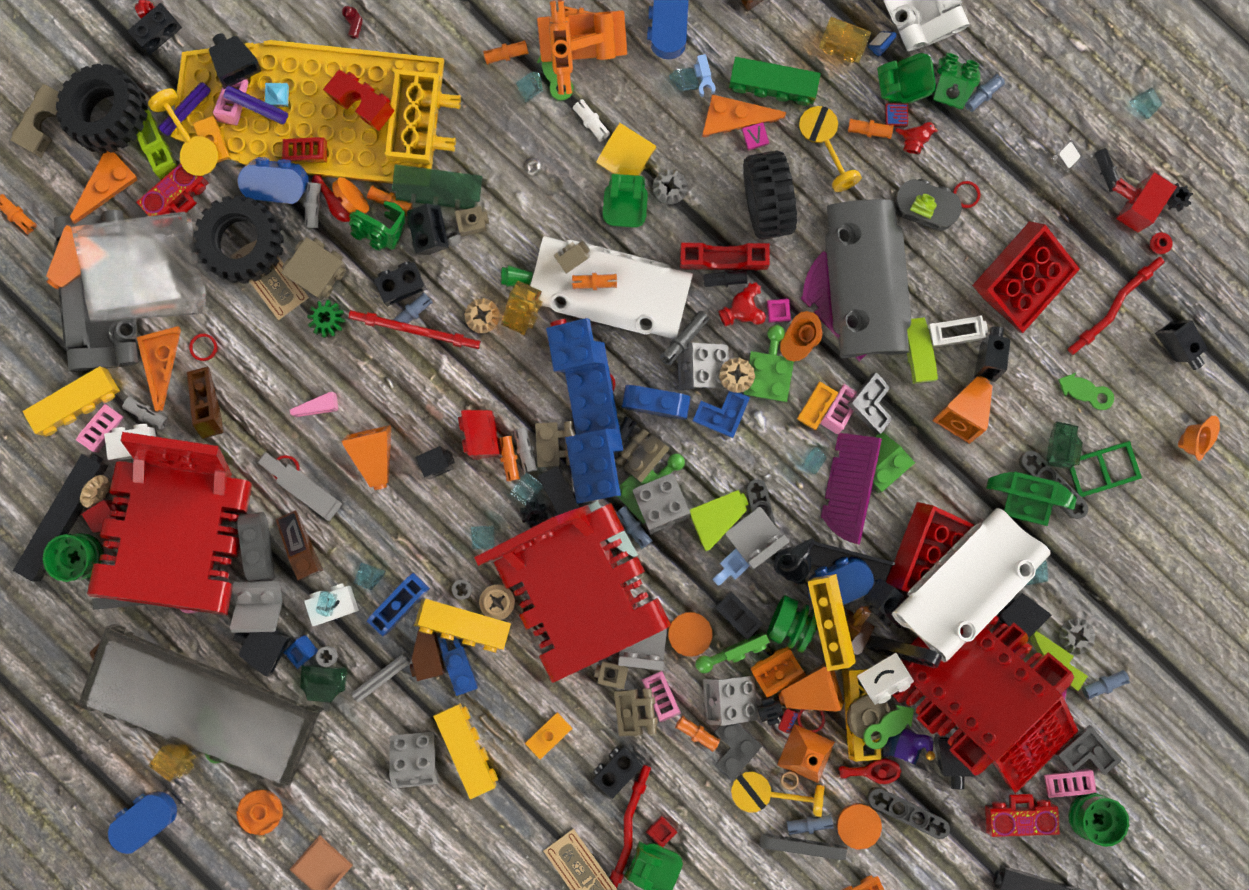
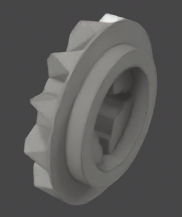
M668 169L659 173L653 182L654 195L660 202L665 204L680 202L687 193V182L684 175L680 174L677 170ZM674 179V186L677 189H672L667 195V187L664 184H669Z
M1079 618L1070 619L1060 629V642L1070 653L1082 654L1088 652L1095 644L1096 634L1094 633L1093 626L1086 620ZM1081 630V636L1085 640L1075 642L1076 638L1070 632L1078 633Z

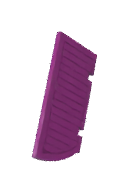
M823 251L808 271L804 282L803 295L800 299L808 307L813 304L818 307L814 313L839 339L840 335L833 329L827 254ZM864 354V355H861V356H858V357H855V358H856L858 361H860V360H862L867 354Z
M839 433L835 451L840 452L838 457H833L825 499L830 500L828 506L823 505L821 518L837 536L848 542L860 545L882 439Z

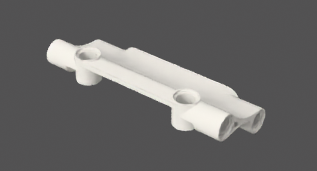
M546 236L543 237L528 291L527 302L552 308L558 313L582 319L588 318L590 321L642 334L652 333L671 339L677 337L692 273L672 269L668 264L587 244L590 249L588 253L590 257L566 274L553 255L558 251L563 254L562 249L571 242L576 245L579 241L567 240L565 242ZM592 273H597V275L617 274V280H608V282L617 281V288H597V290H593V288L573 289L572 283H581L582 281L573 282L572 275H592ZM556 297H564L566 304H559ZM648 318L652 324L645 326L641 323V319Z
M996 508L982 523L973 526L908 591L907 595L909 597L892 612V615L900 625L913 630L930 650L942 656L941 661L947 662L966 642L972 641L1034 577L1036 569L1050 556V550L1045 544L1020 528L1005 511ZM961 627L963 628V635H962V636H961V634H960V628H961Z

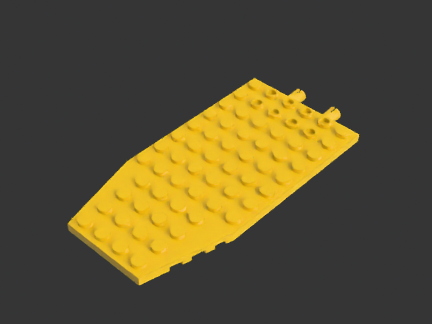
M267 40L263 41L264 43L253 44V42L244 44L256 57L261 72L246 79L248 80L246 93L265 102V83H287L289 85L288 107L277 108L287 112L288 118L285 124H280L248 108L242 107L237 125L218 122L230 155L229 160L247 165L257 157L269 158V161L278 162V160L282 159L283 139L324 137L327 140V163H291L299 164L304 168L307 175L312 176L317 174L322 177H343L350 180L430 188L435 150L455 152L456 138L439 137L436 135L439 109L441 107L460 109L461 106L459 105L461 103V95L442 94L441 92L444 58ZM209 48L182 52L177 86L178 101L175 103V108L200 82L205 83L211 90L181 122L190 138L197 136L193 123L214 116L213 111L222 89L209 53ZM339 69L346 74L351 72L359 79V83L363 85L366 82L375 90L374 93L377 95L382 93L390 99V106L395 112L379 132L365 123L356 114L355 110L360 105L361 100L354 102L346 110L333 101L323 90ZM178 128L171 133V137L174 140L186 142ZM289 145V156H293V145ZM298 145L297 155H301V145ZM306 145V155H309V145ZM314 145V155H317L318 145Z

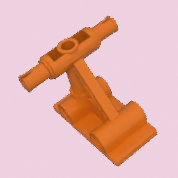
M556 0L550 1L551 16L537 18L541 61H552L553 72L557 74L558 94L564 95L563 85L566 86V94L572 93L570 73L573 70L572 61L574 59L596 58L606 60L613 59L616 56L627 55L625 15L623 10L565 15L564 0H558L559 10L556 9Z

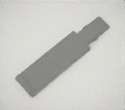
M264 452L258 460V464L278 478L275 481L327 521L330 522L342 506V502L292 465L284 466L281 461L276 460L267 452Z

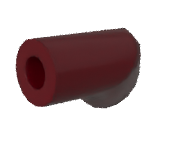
M345 6L342 9V15L350 24L348 36L358 39L363 19L354 7Z

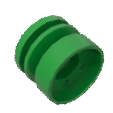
M75 533L56 536L48 542L44 549V568L51 577L58 581L70 582L91 578L93 564H104V561L100 560V555H104V550L99 540L90 534Z
M783 595L772 616L766 635L768 639L779 644L782 643L786 636H789L788 647L792 649L797 642L796 650L803 653L817 630L814 609L809 613L810 606L805 604L800 612H798V600Z
M1092 793L1076 797L1070 805L1068 812L1069 824L1078 836L1094 844L1107 847L1118 844L1127 835L1129 816L1125 808L1118 801Z

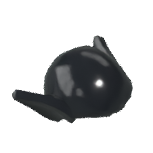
M811 538L796 547L782 549L775 557V572L787 581L804 584V579L811 570L812 558L809 552L815 542L814 539Z

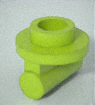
M928 194L918 195L910 210L931 219L937 204L934 202L935 199Z

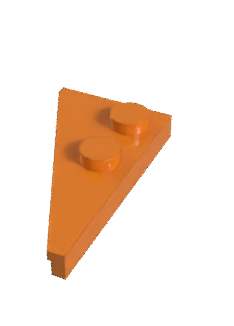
M712 94L702 137H709L711 134L720 132L727 133L734 129L740 130L762 122H776L779 119H784L786 112Z
M107 151L98 162L70 216L74 224L137 181L135 174L114 152L110 153Z
M178 326L136 337L156 412L163 411L181 333V329Z

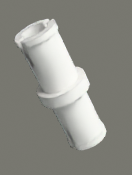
M583 99L573 106V110L584 121L583 125L593 132L599 142L603 141L602 137L606 139L610 135V132L599 120V115L593 113Z

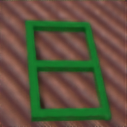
M1130 441L1066 460L1076 492L1081 497L1142 479ZM1126 447L1135 476L1111 483L1102 454ZM1097 456L1106 485L1082 492L1073 463Z

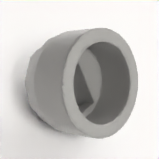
M448 228L446 230L447 236L455 232L457 233V235L447 239L449 246H456L461 242V234L455 228Z

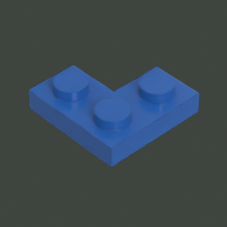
M729 391L721 409L701 401L692 422L734 438L750 397Z

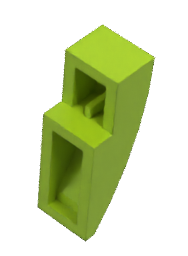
M148 109L145 110L148 115L146 121H143L144 128L136 136L143 152L147 155L153 172L162 180L178 164L163 133L159 130L156 120Z
M925 317L911 319V325L907 329L909 342L907 359L911 367L913 384L934 382L938 380V374Z
M1036 631L1030 637V640L1037 653L1042 654L1044 657L1049 652L1067 667L1074 675L1073 682L1069 688L1079 691L1088 676L1069 664L1074 656Z

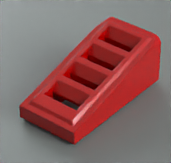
M324 137L283 139L282 159L290 160L291 162L327 163V140ZM289 145H293V156H289ZM298 145H301V155H297ZM306 145H309V155H306ZM314 145H318L317 155H314Z

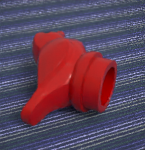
M926 122L921 126L907 130L896 128L895 132L902 135L905 139L903 151L918 155L924 148L923 144L927 143L931 135L938 132L932 122Z

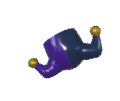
M905 728L896 736L888 738L883 756L896 757L916 765L922 749L926 748V759L931 761L935 759V753L933 752L934 741L929 735L916 734L914 731Z

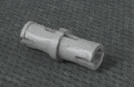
M307 182L306 202L303 205L305 207L304 227L318 228L319 208H321V184Z
M128 397L122 405V409L137 416L138 420L146 421L159 430H163L168 423L167 417L152 410L151 406L139 403L132 397Z
M527 427L513 430L518 448L516 452L520 456L523 473L536 471L537 467L532 452L534 448L530 444Z

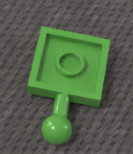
M773 325L767 332L770 339L768 354L750 352L749 364L754 367L755 379L752 386L744 391L743 395L787 402L794 362L787 360L783 356H777L779 342L784 338L785 331L780 325Z
M677 453L672 454L668 458L667 465L658 474L652 469L642 482L630 475L619 486L621 496L617 497L643 524L645 520L633 494V489L669 475L673 471L681 470L685 465L684 457Z
M760 632L751 636L748 640H742L722 649V652L711 657L706 655L700 656L695 663L696 669L700 673L705 674L712 670L713 665L724 660H732L733 663L746 658L745 653L750 651L758 653L766 649L765 645L770 643L765 633Z

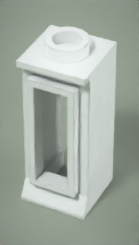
M982 315L928 325L933 348L982 340L988 332L987 323L983 321ZM970 323L975 325L976 333L942 338L941 328Z

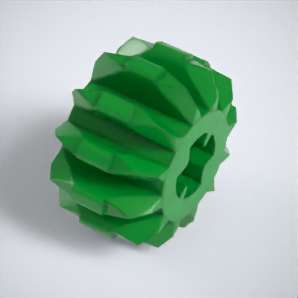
M326 300L324 305L321 301H318L317 309L313 306L310 307L314 314L307 315L308 319L313 320L308 326L314 328L313 333L316 335L321 333L323 338L328 336V331L334 337V329L342 331L339 323L343 324L346 321L344 318H340L343 316L344 311L338 310L339 305L337 303L331 306L330 300ZM323 316L329 317V318H330V321H329V322L324 321V320L322 319Z

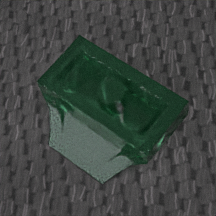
M1058 421L1054 423L1049 439L1047 465L1071 469L1072 466L1080 464L1083 442L1077 435L1078 426Z
M302 665L300 688L304 690L307 701L332 702L340 692L346 690L348 668Z

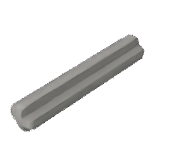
M405 654L400 655L352 692L353 698L360 702L409 665L410 661Z

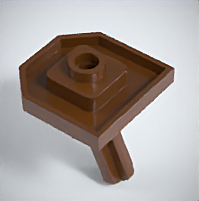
M860 606L855 613L844 607L855 656L862 653L875 628L874 625L866 621L871 615V611L867 606Z

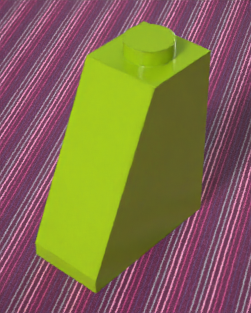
M739 490L689 510L704 551L710 550L747 511L745 506H748V501L744 493L740 494Z

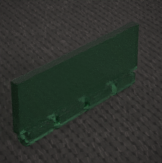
M395 164L392 191H396L395 200L411 202L412 194H416L415 203L433 204L434 197H438L437 205L455 208L457 199L460 200L459 209H470L475 207V202H480L482 176Z

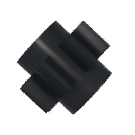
M1176 183L1174 185L1177 187L1167 201V205L1169 206L1168 210L1176 208L1180 212L1184 206L1188 207L1191 205L1189 198L1193 193H1190L1187 189L1188 185L1180 187Z
M538 499L531 502L526 501L525 508H520V513L523 515L521 517L522 522H528L530 528L542 523L543 519H548L547 513L544 512L546 505H540Z
M772 697L761 699L762 705L757 706L761 722L767 721L769 726L778 724V718L783 717L779 700L773 701Z

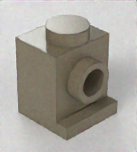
M481 206L455 211L461 237L487 231L486 224H489L487 211H482ZM469 217H476L475 222L468 221Z
M582 240L576 245L573 242L562 249L563 254L558 251L553 255L567 274L590 257L588 254L590 249Z
M602 660V665L597 664L594 677L598 678L597 684L624 689L629 667L618 666L617 663ZM610 669L615 671V676L612 678L607 676V671Z

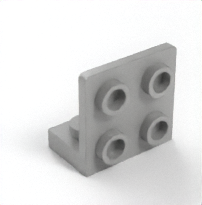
M689 343L686 351L678 355L679 390L694 388L726 389L720 381L719 373L722 365L729 360L728 345Z
M673 473L633 489V494L650 535L691 518L690 511Z
M761 507L757 508L725 533L751 569L758 567L790 542L785 535L780 533Z
M279 581L234 582L232 589L236 606L230 624V632L276 631L283 602Z
M667 629L619 652L618 666L663 671Z
M754 676L703 679L706 724L723 726L756 721L758 719Z
M434 732L390 736L389 778L394 788L439 784V775L435 767Z

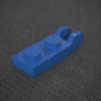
M441 635L438 636L443 652L442 656L456 696L478 689L465 648L461 645L460 639L454 637L453 642L456 649L449 651L446 639L441 638Z

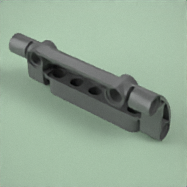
M871 199L828 205L827 215L830 228L825 236L833 329L840 335V357L853 358L864 354L898 355L908 353L907 329L911 325V310L903 230L901 226L897 225L895 201Z
M107 210L102 212L101 216H86L76 224L72 222L70 216L55 217L56 241L54 242V252L63 229L66 225H69L109 254L101 263L64 288L60 287L58 289L64 347L67 349L69 371H92L99 366L110 369L138 364L137 327L123 211ZM113 240L118 241L122 248L115 249L111 246L110 242ZM122 326L129 328L130 335H122L119 328Z

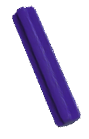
M200 82L174 109L173 112L180 123L210 93L211 90L205 83ZM168 116L158 128L166 136H169L177 127L171 117Z
M227 86L224 91V98L280 124H285L288 118L287 112L232 86Z

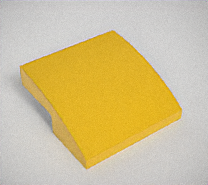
M619 123L596 163L612 174L640 176L644 166L656 150V145Z

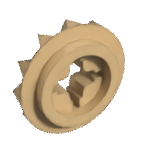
M485 298L474 299L473 302L467 305L464 314L468 327L477 333L492 331L500 319L498 307L493 301ZM478 308L483 312H489L485 316L486 324L480 318L474 319L479 315Z
M740 357L730 358L720 369V381L731 392H744L754 382V367L749 364L748 360H743ZM739 367L740 373L746 376H741L736 383L735 376L731 375V373H735V370Z
M98 475L89 480L82 489L80 503L88 508L95 506L103 498H106L105 495L110 491L109 487L111 485V482L108 480L109 478L104 475Z
M491 585L480 596V609L485 616L502 620L512 613L515 606V598L511 590L506 589L505 586ZM490 595L496 598L505 596L501 601L504 610L498 606L490 609L494 602Z

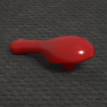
M314 174L311 182L321 184L320 191L326 199L332 216L340 222H349L350 213L342 206L341 202L343 200L340 196L337 198L334 195V192L324 183L321 175Z
M881 758L880 760L872 761L864 767L849 768L840 766L839 777L846 779L850 776H864L878 784H889L900 777L902 770L895 761Z

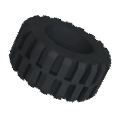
M93 64L91 68L85 66L81 68L79 73L74 72L70 75L72 78L69 81L66 80L64 82V88L62 91L59 90L57 96L59 102H56V110L58 111L56 117L62 130L82 147L91 152L96 151L97 153L104 154L108 151L112 153L118 151L117 148L119 147L122 149L127 147L128 142L134 141L137 138V133L139 131L142 132L144 128L143 121H146L148 115L145 110H148V104L145 100L146 96L140 87L118 67H113L109 64H103V66L101 64ZM114 96V103L108 114L100 120L90 122L91 112L95 105L106 97Z
M778 150L748 155L743 163V176L748 211L755 235L762 240L791 235L797 228V209L792 175L786 156Z
M235 195L234 199L226 196L222 197L223 202L221 203L215 200L211 203V209L207 210L205 208L201 212L204 216L202 220L197 219L195 224L199 227L198 231H193V238L197 240L194 243V248L199 253V260L212 273L232 283L239 281L245 284L249 283L251 279L254 281L260 280V275L263 273L268 275L272 272L269 269L272 264L277 266L279 262L277 259L278 254L282 255L283 248L280 245L284 242V237L280 233L282 229L274 215L261 203L249 197L245 199L243 196ZM247 221L252 223L257 229V242L253 250L242 258L230 259L226 257L221 250V238L225 230L236 222Z

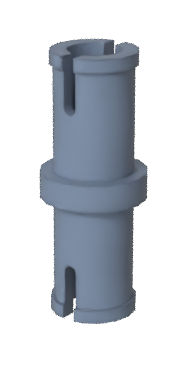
M995 74L987 83L980 85L966 102V109H970V112H973L984 101H989L992 98V94L1005 85L1002 76Z
M423 292L410 305H405V309L392 320L408 324L414 318L418 319L419 314L432 304L433 301Z
M626 506L616 512L619 520L627 529L626 533L628 535L631 534L641 550L653 541L641 527L642 523L633 517Z
M1121 670L1108 677L1102 676L1099 678V681L1082 686V691L1086 699L1090 700L1103 693H1112L1113 689L1129 684V677L1124 670Z
M831 814L822 817H811L809 815L805 819L787 821L789 836L805 832L814 834V831L834 829Z

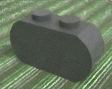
M912 179L905 182L894 197L896 214L899 217L938 231L951 227L959 218L962 210L961 201L957 194L952 193L947 187L930 185V182L925 179ZM928 194L935 199L934 202L937 206L931 219L910 210L918 195Z
M257 512L239 515L237 527L243 569L247 580L255 581L273 578L274 560L269 525L265 513Z

